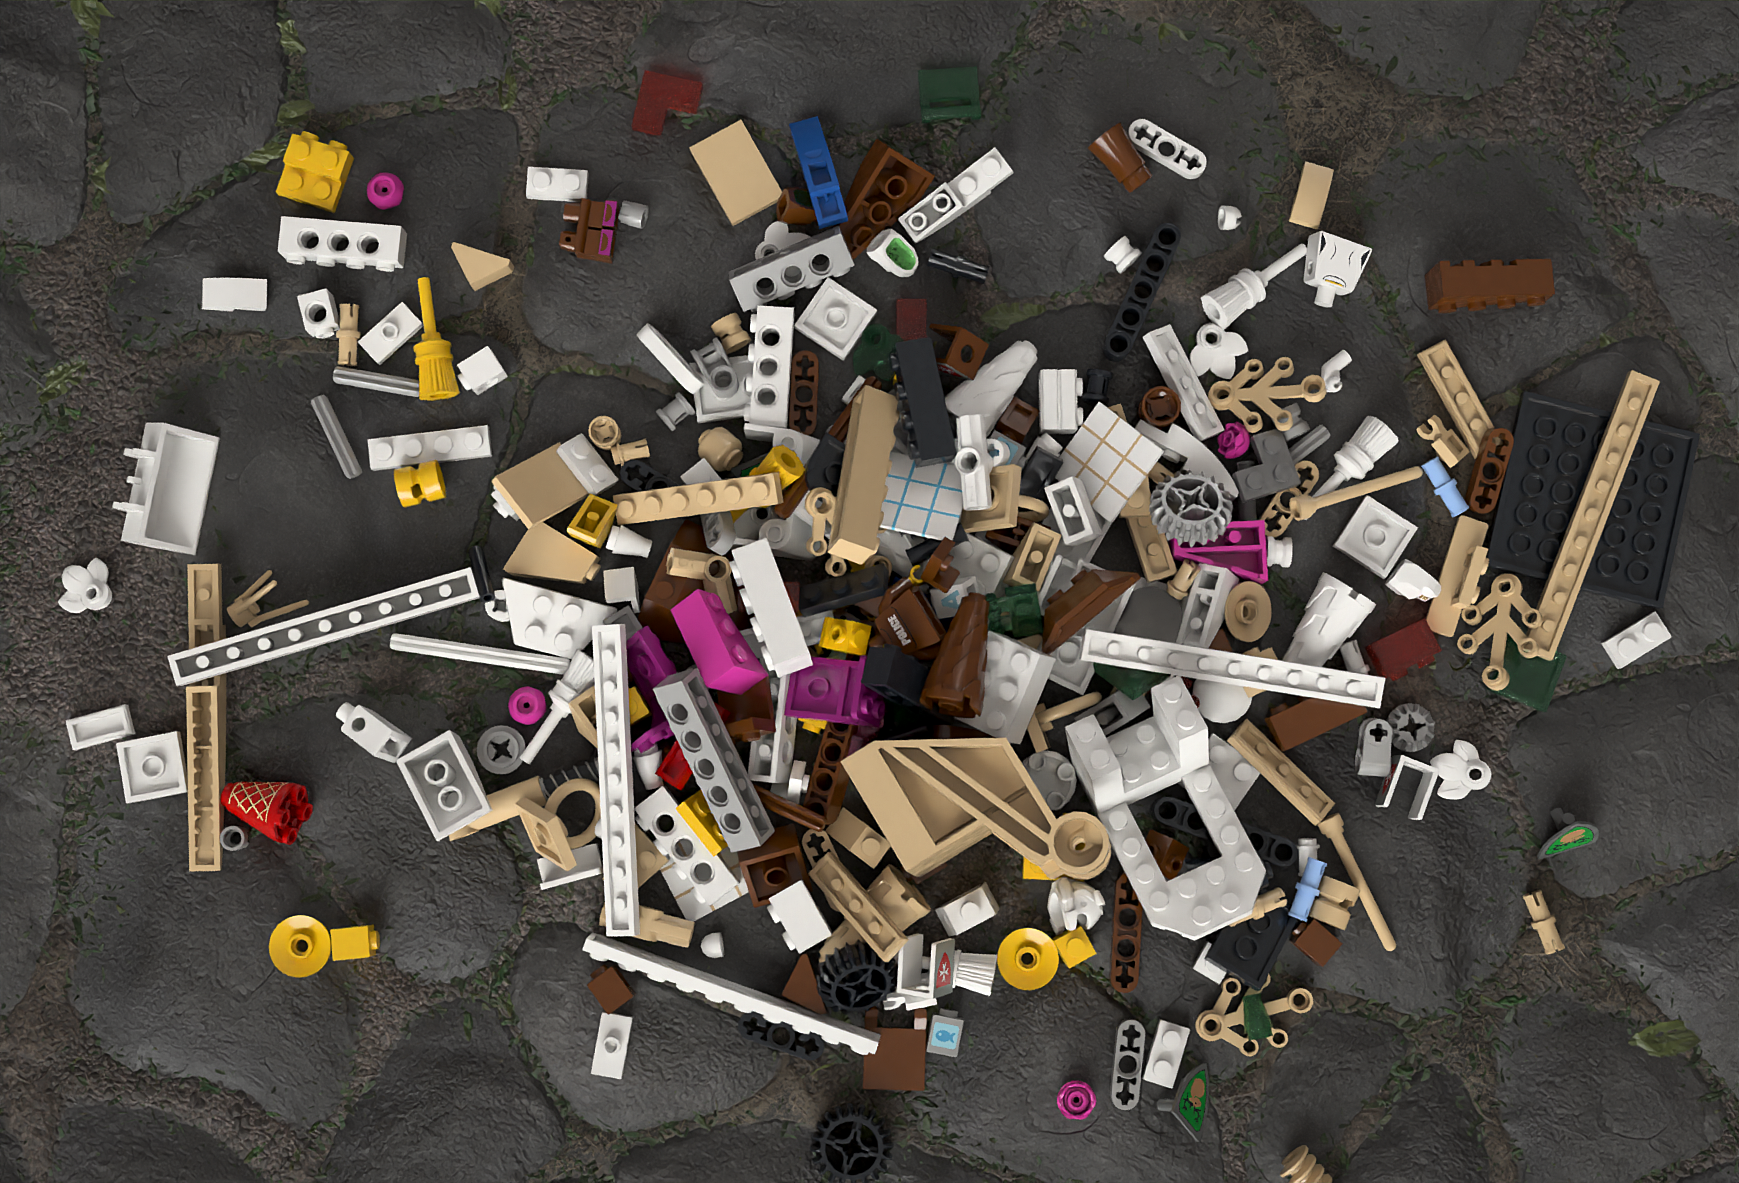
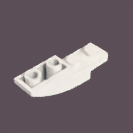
M994 147L948 184L946 182L898 218V220L914 242L918 243L980 202L991 193L994 187L1014 172Z
M1141 419L1137 423L1135 429L1164 451L1162 454L1164 458L1174 463L1179 461L1184 463L1179 471L1182 475H1186L1189 470H1191L1193 475H1199L1203 471L1205 478L1208 479L1214 476L1215 484L1223 483L1224 491H1229L1230 501L1237 497L1239 491L1225 467L1205 445L1190 433L1173 423L1166 433Z

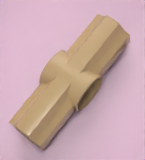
M605 902L602 907L599 925L606 927ZM639 905L640 935L632 937L652 942L659 940L668 944L689 948L695 922L664 914L662 910Z

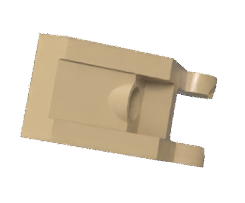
M961 737L960 739L873 741L840 761L904 869L916 877H922L992 833L1031 863L1041 867L1049 879H1056L1065 874L1074 879L1088 880L1104 871L1111 859L1109 836L1105 826L1099 819L1086 812H1071L1056 819L1007 738L962 739ZM1078 843L1086 844L1083 850H1075Z

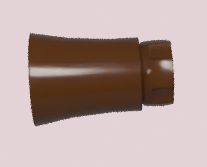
M1121 122L1106 131L1087 148L1108 168L1117 181L1124 185L1129 193L1135 191L1152 177L1149 169L1144 166L1146 162L1128 138Z

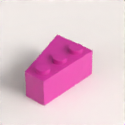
M1264 520L1230 522L1223 535L1218 534L1215 542L1208 539L1204 546L1199 542H1195L1191 548L1189 542L1185 541L1179 546L1177 539L1169 540V548L1173 560L1183 562L1184 559H1188L1197 565L1202 563L1227 568L1238 578L1259 584L1268 581Z
M697 589L671 609L706 687L742 695L768 676L724 609L721 599L716 594Z

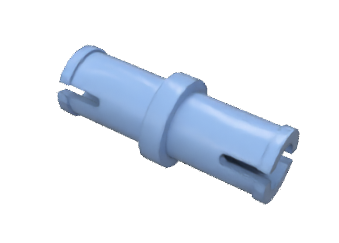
M1437 456L1424 463L1421 467L1434 485V493L1440 495L1451 516L1455 517L1466 511L1469 506L1455 486L1457 484L1455 478H1450L1439 460L1440 458Z
M1311 857L1307 859L1308 862L1300 883H1296L1295 888L1297 892L1290 912H1288L1289 916L1305 922L1308 920L1307 918L1315 896H1319L1320 890H1318L1325 867H1327V863Z

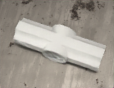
M981 414L963 415L956 418L959 452L955 457V466L961 473L963 507L967 511L985 510L992 507L989 473L993 468L992 457L987 453L985 418ZM976 456L977 464L972 469L971 462L973 458Z

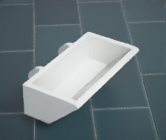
M166 423L145 424L141 448H133V450L125 448L123 453L126 456L138 459L135 476H127L126 482L133 484L129 503L113 502L112 505L114 509L127 512L121 541L196 555L220 442L219 437Z

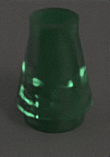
M1260 993L1243 996L1244 1034L1247 1033L1248 1041L1272 1037V1028L1274 1026L1262 1002Z

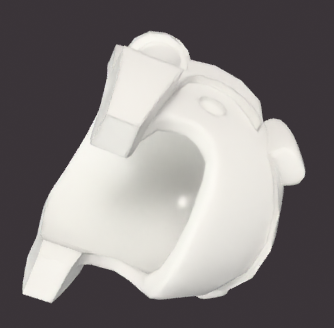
M1061 877L1052 882L1047 908L1051 917L1049 920L1055 934H1062L1065 927L1069 931L1076 929L1077 921L1085 930L1092 928L1099 920L1100 915H1103L1102 905H1105V901L1100 891L1095 890L1085 882L1068 877Z

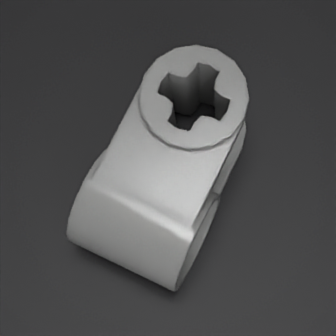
M717 337L713 339V343L698 351L695 349L690 351L702 375L706 377L713 392L718 397L730 398L736 394L739 387L738 379ZM722 376H728L732 379V382L728 387L723 388L716 385L717 380Z
M1367 718L1360 724L1358 730L1355 772L1357 775L1388 777L1391 770L1392 728L1385 720ZM1370 729H1381V734L1370 735Z

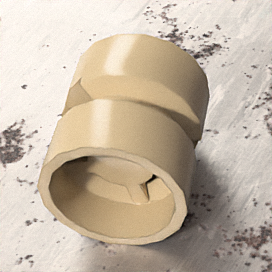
M1323 875L1318 890H1320L1319 898L1314 899L1308 916L1345 930L1351 916L1348 908L1355 906L1360 890Z

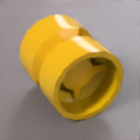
M437 460L420 463L418 469L407 466L394 470L396 490L404 508L421 504L423 498H426L429 502L446 498L445 482Z

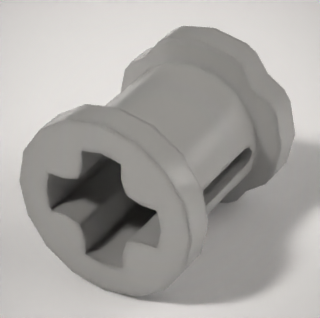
M680 392L675 394L676 398L667 406L656 411L671 431L675 430L676 425L689 414L694 415L696 413Z

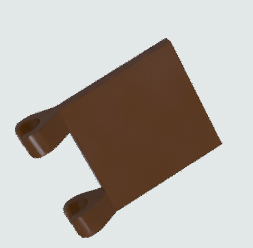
M873 1006L869 1008V1012L865 1010V1029L880 1034L881 1037L875 1054L869 1052L868 1055H864L863 1089L924 1091L926 1007L914 1009V1028L877 1027L878 1007Z

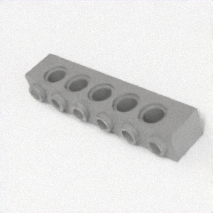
M693 668L667 676L653 688V691L731 853L761 846L775 830L698 669Z

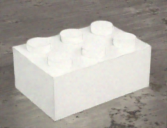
M989 631L986 647L987 663L984 680V706L981 716L979 717L976 714L975 718H954L993 737L1007 738L1009 743L1020 744L1056 658L1006 635Z

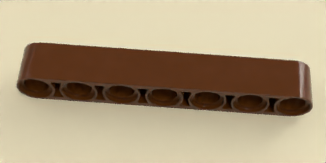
M863 620L859 622L872 626L871 629L874 628L875 635L879 633L874 621ZM868 642L867 650H866V654H865L866 656H868V652H869V648H870L869 642ZM846 654L845 660L859 661L861 656ZM827 722L803 804V807L816 813L818 807L822 804L824 808L823 816L827 818L826 826L833 824L837 820L850 779L840 761L858 751L864 726L849 724L848 729L844 730L843 723ZM839 745L841 756L836 760L834 750ZM830 775L832 777L833 783L831 788L828 790V788L826 787V779Z

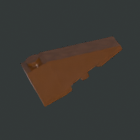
M879 139L875 140L862 161L844 201L848 221L833 225V228L839 225L853 259L864 251L874 237L888 225L891 227L897 222V217L907 208L914 207L935 177L932 173Z

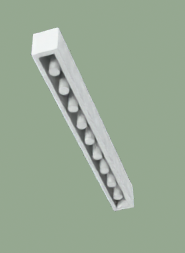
M469 567L175 653L167 657L176 686H183L479 599L480 596L473 570Z

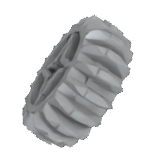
M1191 470L1186 475H1182L1177 471L1174 478L1167 475L1164 482H1158V485L1151 494L1149 512L1152 525L1157 526L1158 534L1166 533L1167 541L1173 538L1177 539L1179 546L1183 541L1189 542L1191 548L1195 542H1199L1203 546L1207 543L1208 539L1215 542L1218 534L1223 535L1228 524L1231 522L1233 505L1232 501H1230L1229 491H1224L1223 483L1215 484L1214 476L1208 479L1205 478L1203 471L1199 475H1193Z

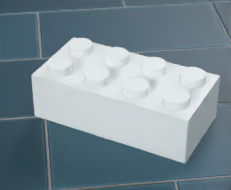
M767 538L731 550L734 560L730 561L729 564L737 586L744 585L745 587L739 591L748 615L755 614V617L750 618L758 643L765 641L766 645L760 648L768 670H775L779 678L812 666L808 647Z

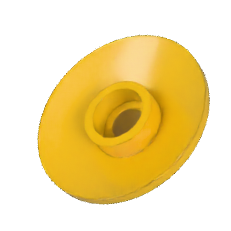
M306 915L292 916L283 920L277 925L270 937L269 953L271 960L277 969L291 977L300 978L315 974L323 968L331 953V938L328 930L320 921ZM300 940L307 942L308 948L306 951H301L298 948Z
M1022 928L1010 933L1000 944L997 954V964L1001 975L1010 985L1021 990H1035L1045 986L1054 977L1059 963L1058 951L1052 939L1042 931L1033 928ZM1027 952L1031 953L1033 957L1032 962L1024 964L1021 960L1022 955Z

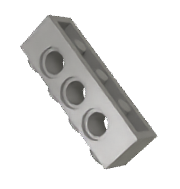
M838 225L731 270L728 273L729 281L743 312L747 310L754 312L757 311V305L767 306V302L776 298L779 300L787 299L795 294V290L802 287L807 289L813 288L821 284L822 279L831 275L834 277L842 276L850 271V267L855 265ZM818 254L828 257L827 262L823 265H816L812 260ZM790 266L800 268L799 274L794 277H789L784 272ZM766 277L773 281L772 285L768 288H761L757 285L758 280Z

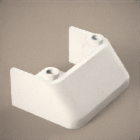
M749 423L744 425L746 439L773 442V447L783 444L797 454L803 466L820 441L791 429ZM794 513L789 518H786V520L770 519L761 526L759 540L767 538L773 556L799 560H811L816 557L809 553L806 548L808 539L812 537V526ZM735 537L730 550L751 544L757 540ZM820 541L814 543V551L820 548Z

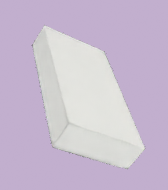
M126 704L66 720L73 750L87 748L135 734L129 706Z

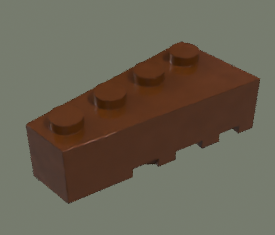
M1516 259L1510 261L1509 265H1504L1502 260H1490L1481 263L1479 266H1475L1474 260H1463L1461 263L1450 266V261H1439L1425 274L1428 310L1438 309V313L1454 312L1458 307H1468V311H1478L1486 309V305L1496 304L1499 309L1515 307L1516 303L1527 302V306H1539L1545 304L1546 300L1555 294L1551 259Z

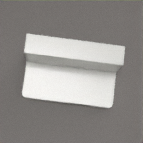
M595 843L571 850L577 865L569 871L562 869L545 857L537 859L543 882L540 884L541 890L604 873L598 844Z

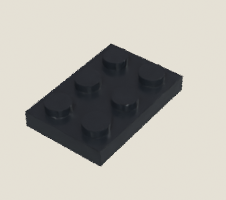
M1263 888L1259 890L1258 895L1266 893L1268 890ZM1287 903L1284 907L1264 913V916L1260 919L1251 918L1233 927L1227 925L1219 929L1204 959L1255 991L1261 990L1297 918L1288 915L1292 905Z

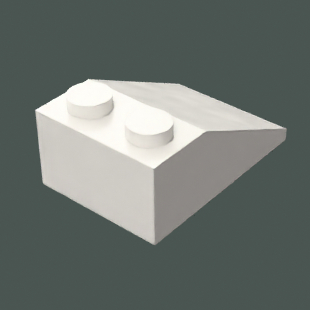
M451 730L396 760L436 841H440L492 811L469 753L460 736Z

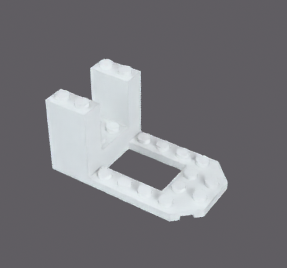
M1178 675L1151 688L1153 717L1109 737H1105L1094 714L1066 726L1065 730L1072 766L1075 768L1076 775L1099 821L1106 828L1109 841L1151 925L1163 930L1168 929L1182 934L1183 937L1197 940L1252 914L1266 870L1209 765L1208 727L1183 680ZM1182 781L1221 857L1166 882L1127 805Z

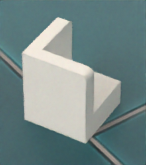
M634 567L603 571L606 602L631 601L633 612L640 613L638 582Z

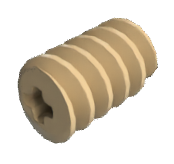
M1302 1145L1290 1152L1281 1163L1284 1168L1279 1175L1285 1177L1291 1174L1292 1176L1288 1183H1332V1177L1329 1174H1323L1324 1167L1321 1164H1315L1316 1157L1313 1154L1307 1155L1309 1148L1306 1145Z

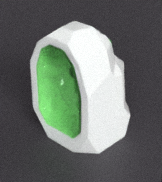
M893 229L881 231L867 247L869 257L879 263L887 272H892L899 277H909L917 269L918 257L915 249Z

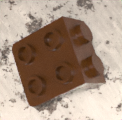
M769 675L742 695L717 690L719 705L731 712L724 725L734 746H736V742L757 741L761 739L762 735L776 732Z

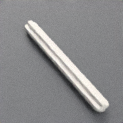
M397 633L392 634L390 639V648L393 650L563 675L570 664L569 659Z

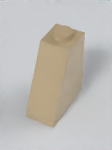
M542 522L527 530L503 570L513 576L585 584L588 579L592 581L595 578L601 565L598 564L600 558Z

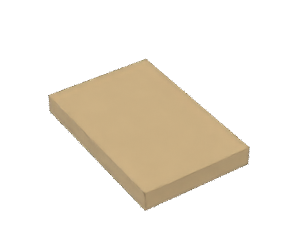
M742 120L689 147L690 152L732 226L777 203L782 191Z
M560 442L495 476L491 481L528 529L589 496V493L556 452L561 445Z

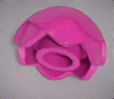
M383 172L371 178L367 185V196L369 201L377 208L386 210L399 205L402 201L404 185L396 175ZM384 188H387V192H382Z
M1235 422L1225 425L1224 432L1218 436V452L1223 454L1224 458L1233 459L1247 451L1250 444V435L1243 424Z
M529 686L517 689L510 696L508 702L509 713L519 723L525 725L536 723L546 712L543 693ZM528 702L529 708H525L524 704Z
M1070 1081L1064 1084L1058 1092L1057 1105L1065 1117L1069 1119H1085L1096 1105V1096L1087 1083L1083 1081ZM1075 1097L1079 1098L1077 1103L1073 1101Z

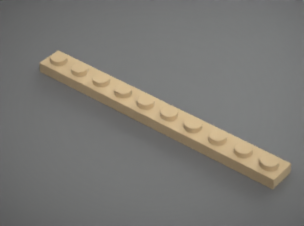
M1631 370L1626 375L1536 610L1542 615L1543 623L1536 629L1528 628L1526 636L1533 639L1539 646V652L1536 656L1548 661L1553 660L1660 381ZM1536 614L1533 615L1531 623L1537 620ZM1527 644L1524 647V651L1531 652L1533 644Z

